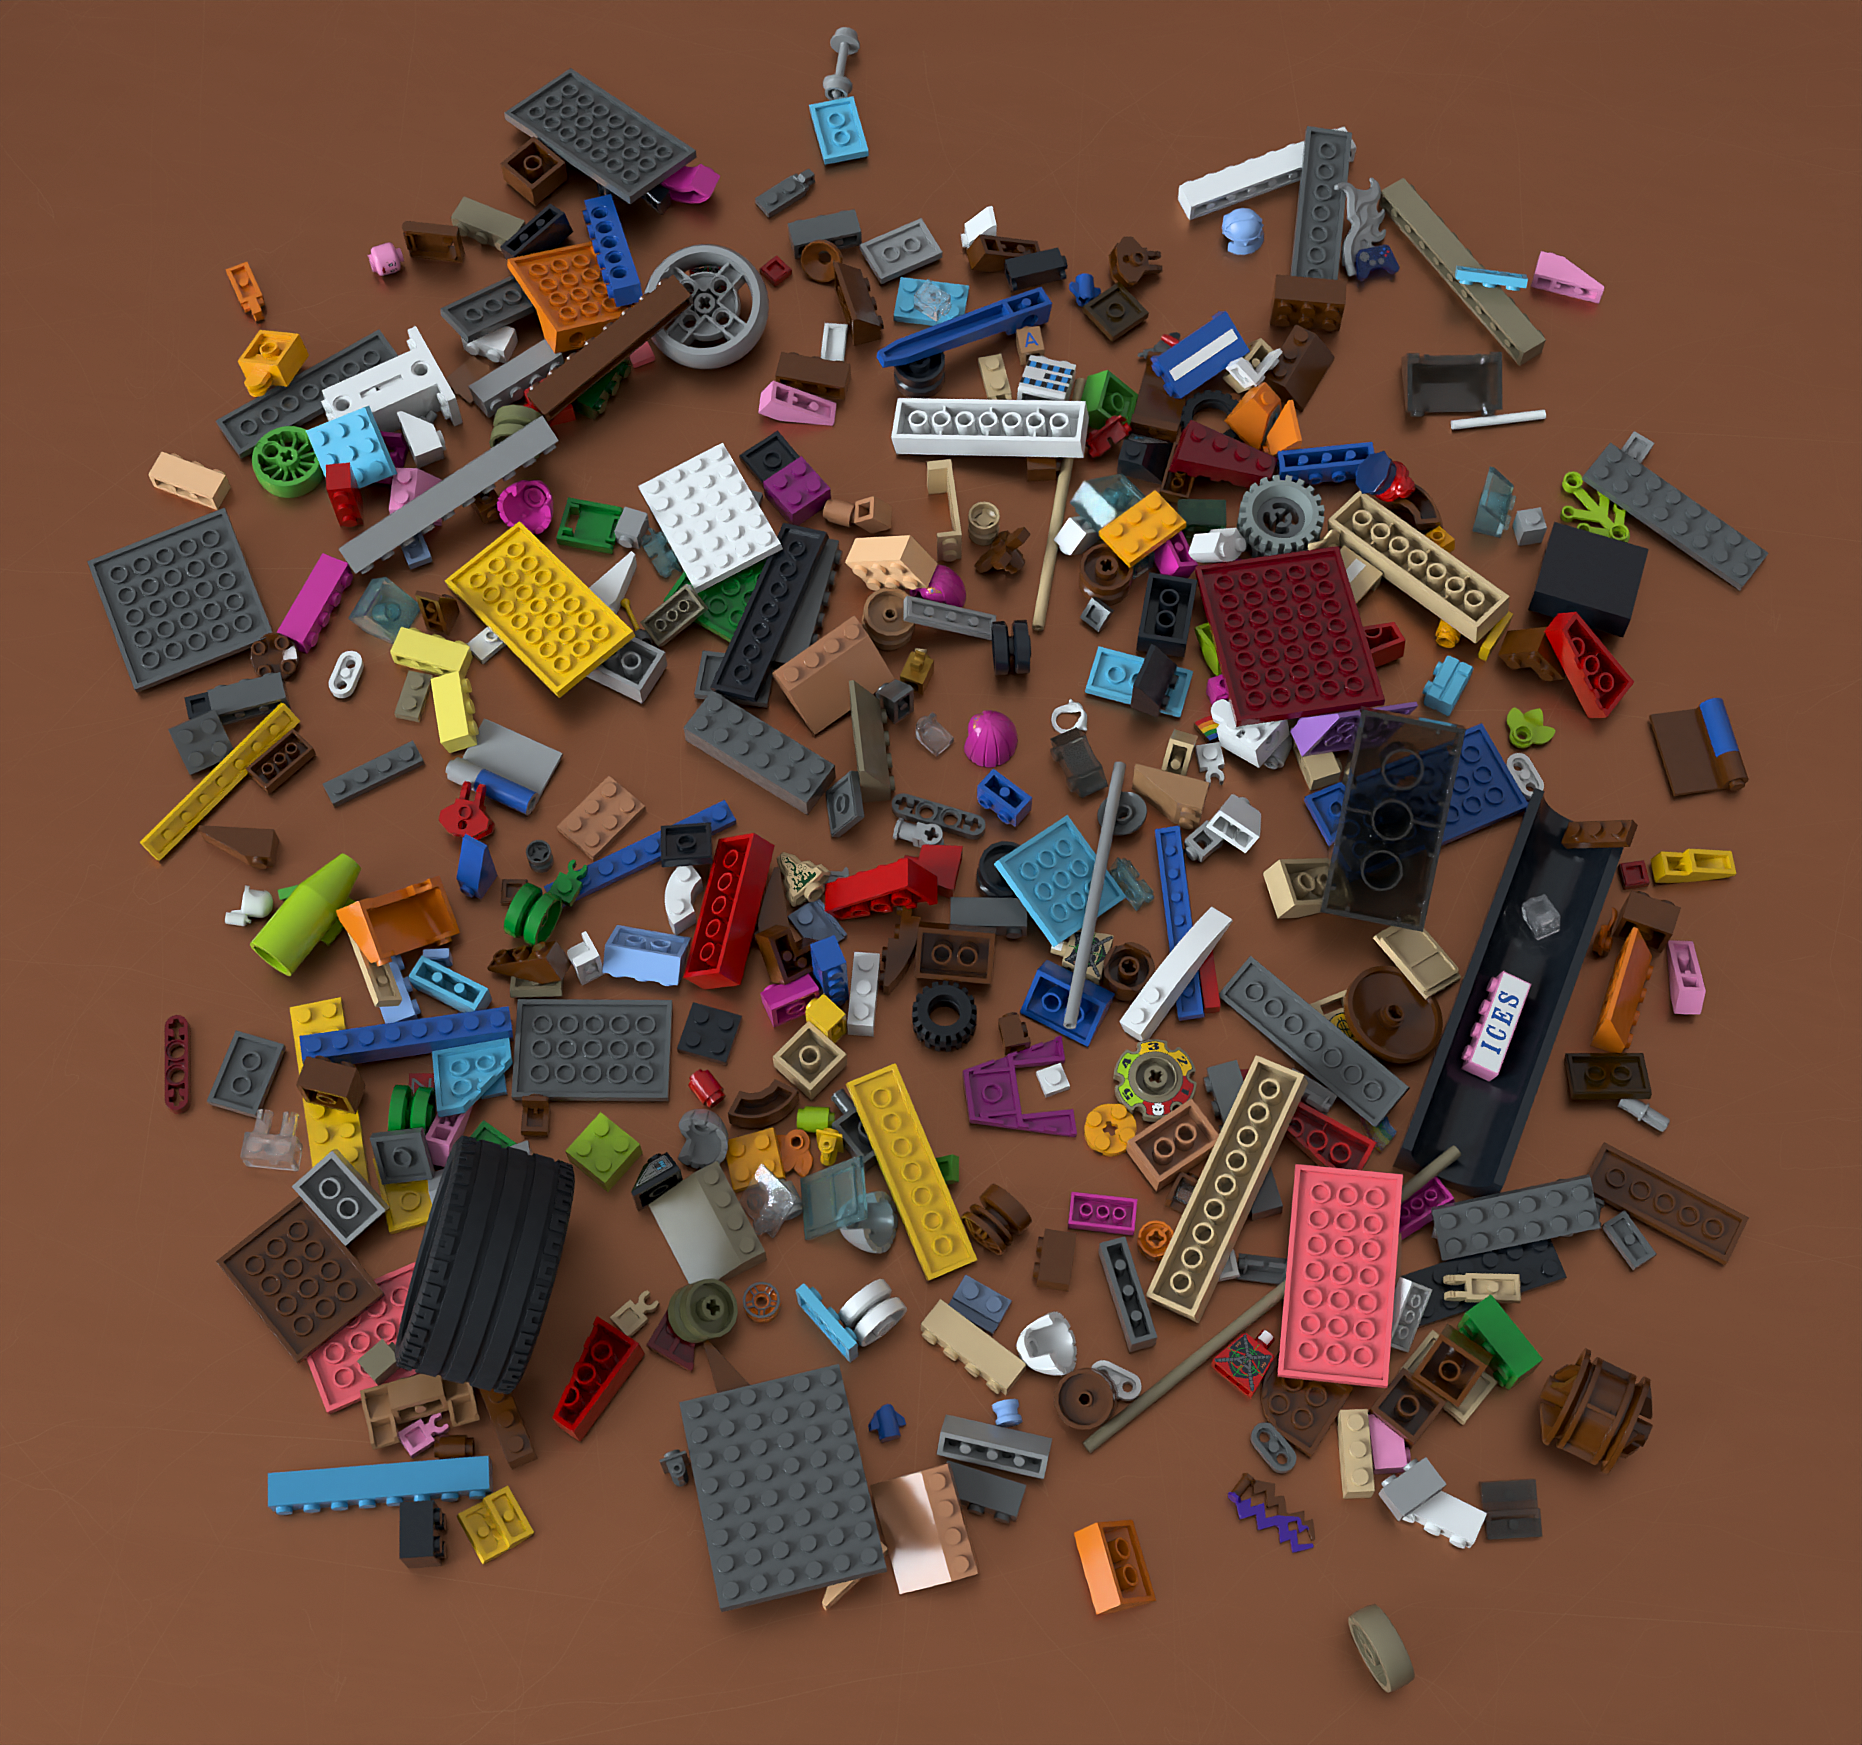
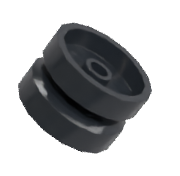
M943 352L909 364L894 366V383L897 389L909 398H930L942 389L945 382V355Z
M1014 620L1011 625V636L1008 634V626L1005 621L992 622V653L995 675H1007L1009 673L1010 659H1013L1016 674L1030 673L1031 640L1028 633L1027 620Z
M1000 841L991 844L984 850L976 872V886L982 897L1018 898L994 863L1021 845L1009 841Z

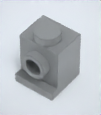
M1208 820L1185 839L1184 846L1186 848L1184 852L1192 861L1197 859L1202 863L1223 844L1224 839L1206 827L1209 823ZM1198 843L1204 844L1206 848L1202 849Z

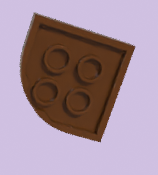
M1278 1352L1263 1380L1261 1390L1263 1411L1268 1423L1272 1424L1290 1445L1311 1458L1351 1394L1353 1387L1342 1383L1277 1377Z

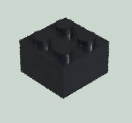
M434 1500L400 1502L399 1559L408 1568L442 1566V1558H446V1542L442 1541V1530H446V1514L442 1513L441 1508L437 1506Z

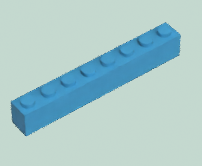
M489 1456L268 1473V1507L273 1512L276 1511L277 1515H289L293 1513V1510L304 1509L306 1513L320 1512V1508L331 1507V1510L341 1511L347 1510L349 1505H359V1508H374L376 1503H386L387 1506H400V1502L426 1501L436 1498H442L444 1502L457 1501L458 1497L469 1496V1499L478 1500L486 1497V1494L493 1493L492 1460Z

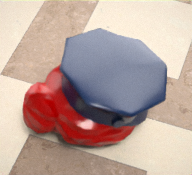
M1385 451L1370 454L1358 466L1356 484L1362 494L1369 493L1373 496L1375 495L1381 501L1393 502L1399 497L1407 498L1415 492V483L1409 477V470H1407L1403 463L1392 461Z

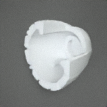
M1054 1311L1038 1318L1021 1332L1016 1348L1020 1359L1029 1368L1048 1375H1066L1074 1370L1075 1361L1077 1360L1075 1357L1077 1355V1347L1074 1346L1076 1344L1073 1331L1069 1330L1071 1326L1061 1313Z

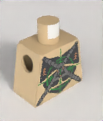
M1081 930L1071 935L1069 942L1062 941L1057 946H1052L1050 953L1063 956L1062 967L1071 972H1074ZM1094 932L1085 979L1097 985H1100L1105 956L1113 946V935Z

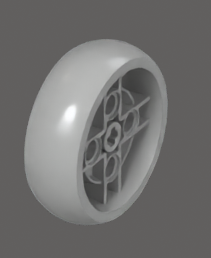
M698 244L674 252L658 265L647 283L644 294L647 292L651 293L657 288V284L663 278H669L672 275L686 289L694 290L691 294L693 304L674 319V323L667 330L663 328L651 338L666 356L687 367L715 369L738 361L754 348L766 327L769 313V298L763 278L748 259L724 246ZM702 266L722 267L718 273L698 272L690 276L684 273ZM745 283L748 285L752 296V310L747 323L739 318L741 302L738 290ZM719 286L727 287L726 291L722 293L716 292V289ZM704 303L708 305L709 303L710 308L706 309L704 307V309H702V305ZM721 318L729 319L725 325L718 324ZM688 321H696L695 326L692 328L685 327ZM724 337L728 341L711 348L689 347L694 340L708 342Z

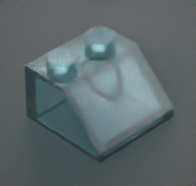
M1494 467L1489 468L1472 531L1500 538L1503 529L1508 530L1511 516L1507 515L1508 509L1513 510L1516 496L1512 495L1514 485Z
M383 577L371 580L348 619L366 633L394 644L400 628L409 629L420 608L418 602L390 579Z

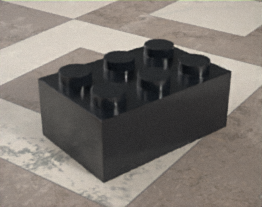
M1149 572L1136 650L1148 652L1151 644H1153L1165 655L1185 657L1197 580Z

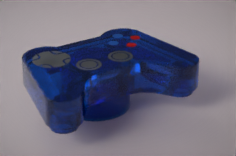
M1386 244L1361 249L1355 256L1357 278L1360 281H1364L1370 271L1385 269L1390 274H1396L1399 271V265L1391 248Z

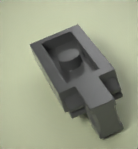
M810 169L801 172L799 175L797 173L793 174V176L791 175L756 197L755 203L768 218H771L806 196L805 193L809 190V186L815 183V174Z

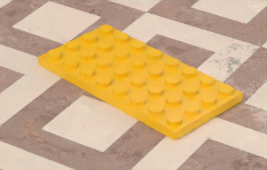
M520 521L445 580L447 586L559 698L635 637L633 630Z

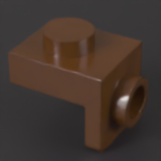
M541 1094L522 1096L521 1135L548 1136L549 1097Z

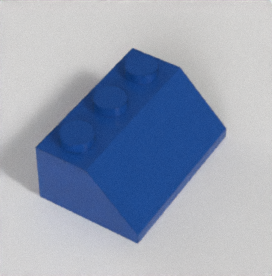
M1046 960L1035 974L1020 1013L1088 1047L1102 1024L1115 993L1085 979L1076 1028L1067 1029L1063 1026L1073 972Z

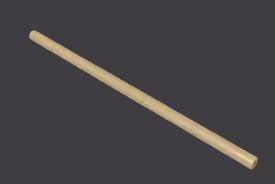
M1076 379L1072 401H1081L1086 379ZM1062 457L1061 471H1059L1032 628L1037 631L1044 630L1059 546L1054 541V538L1062 529L1074 460L1071 457Z

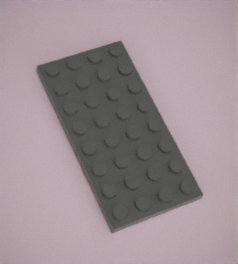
M571 68L504 113L506 121L530 137H536L552 152L629 204L697 158L695 149Z

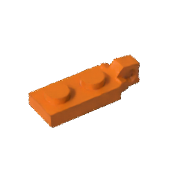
M248 262L226 269L228 278L245 313L251 311L256 322L265 319L260 308L265 305L264 298Z

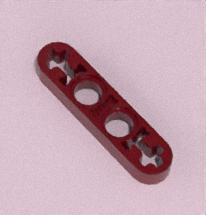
M181 1015L171 1016L165 1022V1104L175 1114L186 1112L191 1105V1028L185 1017ZM177 1023H180L183 1027L179 1028V1037L181 1039H177V1035L172 1029L176 1028ZM175 1047H184L185 1051L181 1057H171V1051ZM180 1070L185 1073L182 1081H171V1076L175 1071ZM174 1089H179V1095L184 1100L179 1102V1106L172 1102L177 1099V1092Z

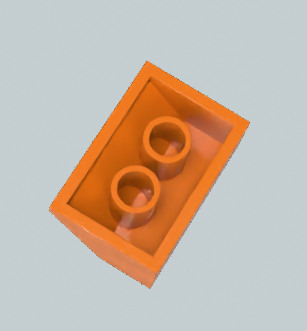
M1133 1520L1097 1522L1074 1532L1077 1549L1081 1557L1096 1614L1114 1613L1156 1601Z

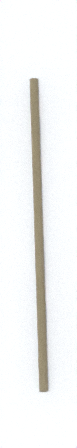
M1451 1146L1402 1186L1401 1204L1461 1156L1457 1147ZM1286 1279L1082 1443L1085 1448L1092 1453L1284 1299Z

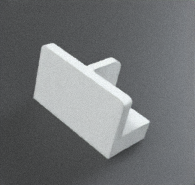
M586 931L581 933L583 942L567 951V955L575 968L581 985L605 974L602 972L603 966L600 955Z

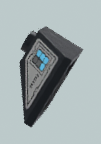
M1129 432L1130 435L1125 437L1119 454L1117 474L1161 485L1174 443Z
M668 1152L662 1155L661 1153L655 1154L648 1159V1163L644 1164L631 1191L638 1212L648 1207V1204L683 1181L680 1168Z

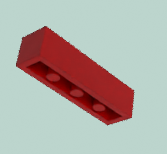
M1212 950L1199 968L1204 1013H1217L1221 1007Z

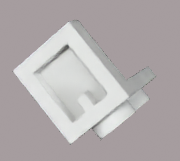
M1279 348L1268 353L1255 370L1252 364L1243 357L1231 361L1226 369L1244 389L1252 385L1256 387L1265 379V372L1278 364V357L1282 354V350Z

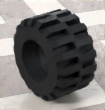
M937 981L932 983V988L924 987L923 994H917L916 1002H913L912 1006L914 1033H917V1038L920 1042L925 1041L926 1047L930 1049L933 1045L935 1046V1051L940 1052L941 1048H946V1052H950L951 1047L961 1048L962 1042L967 1044L970 1041V1035H974L977 1022L976 1004L974 1005L973 996H968V990L965 987L960 990L958 983L954 982L953 986H951L949 981H943V985H938ZM949 1007L954 1009L960 1017L952 1025L941 1026L935 1024L929 1016L937 1008Z

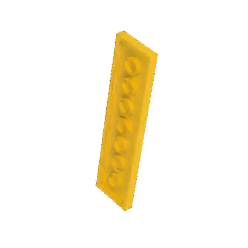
M341 997L290 1007L299 1075L303 1067L299 1036L347 1029ZM303 1098L312 1167L332 1150L338 1149L370 1185L359 1107L357 1113L352 1114L307 1103Z
M896 1063L846 1083L927 1281L976 1261L977 1257Z

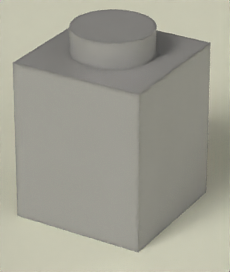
M624 507L614 530L617 543L626 548L634 547L639 549L649 528L648 514Z
M1541 507L1517 511L1512 526L1518 546L1541 543L1547 530Z

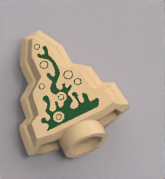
M782 852L777 857L780 872L785 876L783 885L787 890L785 896L793 907L801 905L807 900L809 902L817 901L825 891L823 886L828 881L831 872L822 864L814 865L811 861L801 862L795 855Z

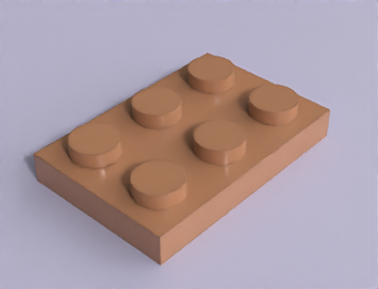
M608 776L557 826V829L595 861L646 808L643 803Z

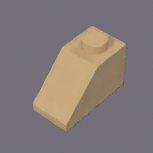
M1174 729L1169 739L1161 770L1186 776L1198 736Z

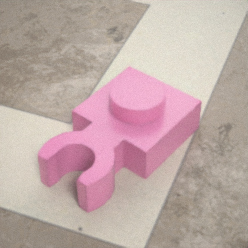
M441 1413L432 1415L427 1424H424L419 1419L398 1432L399 1439L411 1458L433 1446L435 1443L433 1436H441L449 1431L448 1424L442 1427L435 1426V1423L442 1419Z

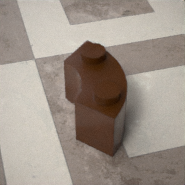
M1415 484V492L1409 497H1399L1391 502L1394 510H1402L1413 516L1419 531L1433 530L1438 526L1443 528L1442 518L1435 502L1420 486Z
M776 1079L769 1087L760 1092L747 1093L739 1091L728 1111L729 1123L745 1128H760L774 1124L786 1117L795 1108L800 1100L799 1092L797 1089Z

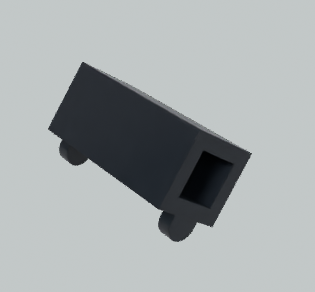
M1058 247L1005 260V276L1011 292L1066 279L1065 269H1068L1065 255L1061 256Z

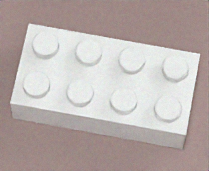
M1402 1277L1399 1278L1394 1293L1391 1347L1409 1352L1432 1289Z

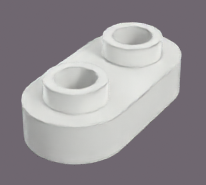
M344 652L337 660L329 680L331 693L337 698L349 697L355 690L364 668L363 660L357 652ZM355 664L353 668H348L349 665ZM346 685V688L339 689L340 686Z
M1522 753L1512 754L1508 758L1506 766L1525 799L1530 800L1533 791H1528L1526 787H1532L1533 790L1537 788L1543 791L1544 782L1528 756ZM1514 766L1520 767L1521 771L1515 770Z
M1105 1360L1098 1361L1091 1367L1106 1372L1112 1378L1117 1387L1119 1399L1133 1401L1139 1396L1141 1381L1135 1374ZM1130 1384L1133 1387L1132 1391L1125 1392L1122 1388L1123 1385Z

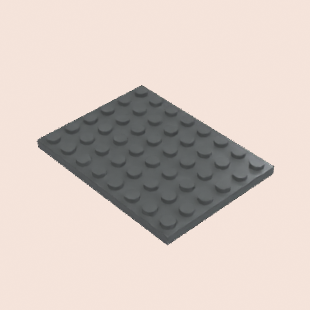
M839 1364L679 1402L721 1612L887 1572Z

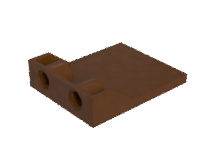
M301 1196L293 1200L216 1261L298 1365L385 1296L347 1247Z

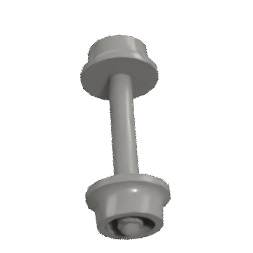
M842 27L836 30L835 35L830 40L832 49L839 53L836 72L834 75H829L823 80L825 96L830 100L847 98L848 94L851 93L853 84L844 76L847 56L858 52L860 48L857 32L851 28Z

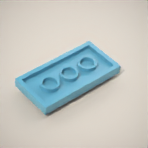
M1098 646L1085 693L1131 705L1133 685L1145 658ZM1177 667L1176 675L1179 676L1175 690L1170 689L1167 695L1171 697L1166 710L1161 709V713L1181 717L1193 671Z

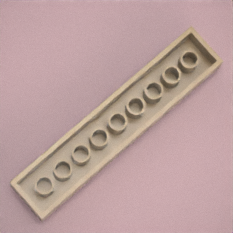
M1257 1055L1255 1056L1145 1295L1152 1303L1197 1323L1200 1322L1308 1085L1304 1074Z

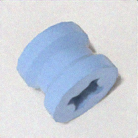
M1018 1399L1002 1400L992 1405V1409L997 1415L995 1420L996 1426L1006 1428L1023 1422L1022 1416L1018 1414L1017 1410L1019 1407Z

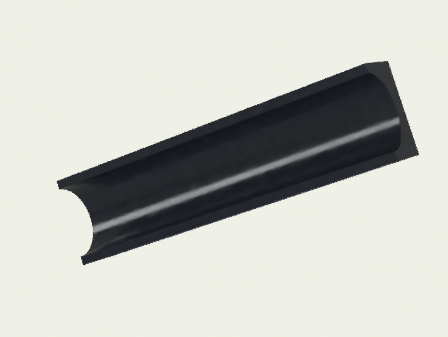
M1537 788L1534 789L1522 816L1393 1167L1416 1175L1454 1145L1460 1151L1461 1156L1440 1172L1437 1178L1445 1187L1473 1198L1500 1193L1504 1186L1624 848L1566 849L1561 843L1568 823L1574 821L1554 811L1545 801V791ZM1504 971L1530 983L1531 986L1499 1074L1489 1082L1461 1069L1464 1062L1461 1056L1465 1047L1470 1045L1473 1038L1470 1036V1031L1474 1023L1480 1019L1481 1014L1478 1013L1482 1001L1484 999L1487 1000L1489 992L1486 989L1490 979L1497 977Z

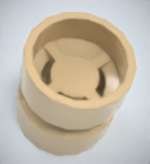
M978 502L969 510L968 534L972 542L977 545H990L999 534L1000 514L995 505L989 502Z

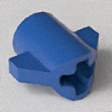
M1080 274L1076 276L1075 282L1069 284V290L1074 294L1078 305L1081 307L1101 294V288L1094 287V277L1091 274Z
M885 1404L874 1413L868 1427L869 1431H878L880 1442H888L901 1437L899 1427H904L906 1422L905 1418L896 1412L891 1404Z

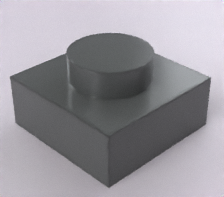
M1093 597L1080 618L1099 632L1103 630L1114 610L1097 597Z

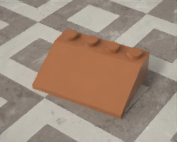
M855 615L782 665L772 674V677L814 736L851 710L849 681H856L871 694H874L880 686L894 680L889 668Z
M950 1462L870 1485L900 1594L955 1581L980 1572Z

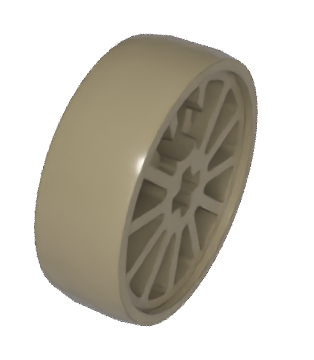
M1376 1604L1368 1605L1349 1616L1348 1623L1356 1646L1368 1669L1386 1692L1396 1691L1414 1680V1669L1407 1650L1393 1624Z

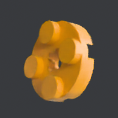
M1109 1103L1094 1108L1087 1115L1084 1126V1136L1090 1148L1111 1157L1125 1153L1127 1141L1136 1136L1137 1132L1136 1121L1133 1115L1122 1104ZM1107 1124L1117 1127L1114 1132L1115 1135L1110 1136L1109 1132L1104 1133L1103 1129L1106 1128Z

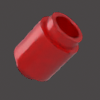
M699 1069L690 1076L689 1088L701 1103L707 1105L709 1109L718 1105L726 1097L723 1093L724 1088L709 1070L703 1071Z

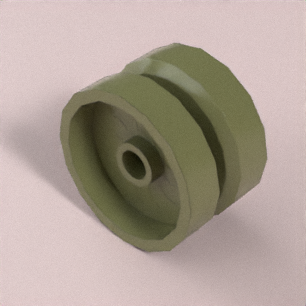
M507 405L499 408L494 417V428L489 441L490 447L492 448L543 415L534 409L519 405ZM541 453L536 455L535 459L539 458Z
M714 1278L702 1279L676 1290L668 1306V1318L673 1331L682 1340L690 1343L705 1342L728 1333L734 1326L738 1314L737 1300L732 1290L724 1282Z

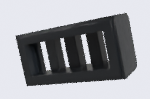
M659 184L641 196L661 215L671 205L670 190Z

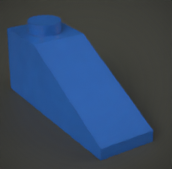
M465 834L462 840L456 879L463 894L471 898L475 896L482 899L498 875L488 846Z

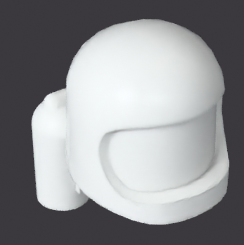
M245 885L241 910H233L231 913L226 912L225 923L246 926L251 923L248 917L264 918L268 916L273 908L272 895L266 890L250 889V886Z

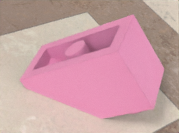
M1373 1414L1368 1415L1373 1475L1404 1472L1403 1467L1411 1462L1410 1449L1405 1447L1404 1439Z

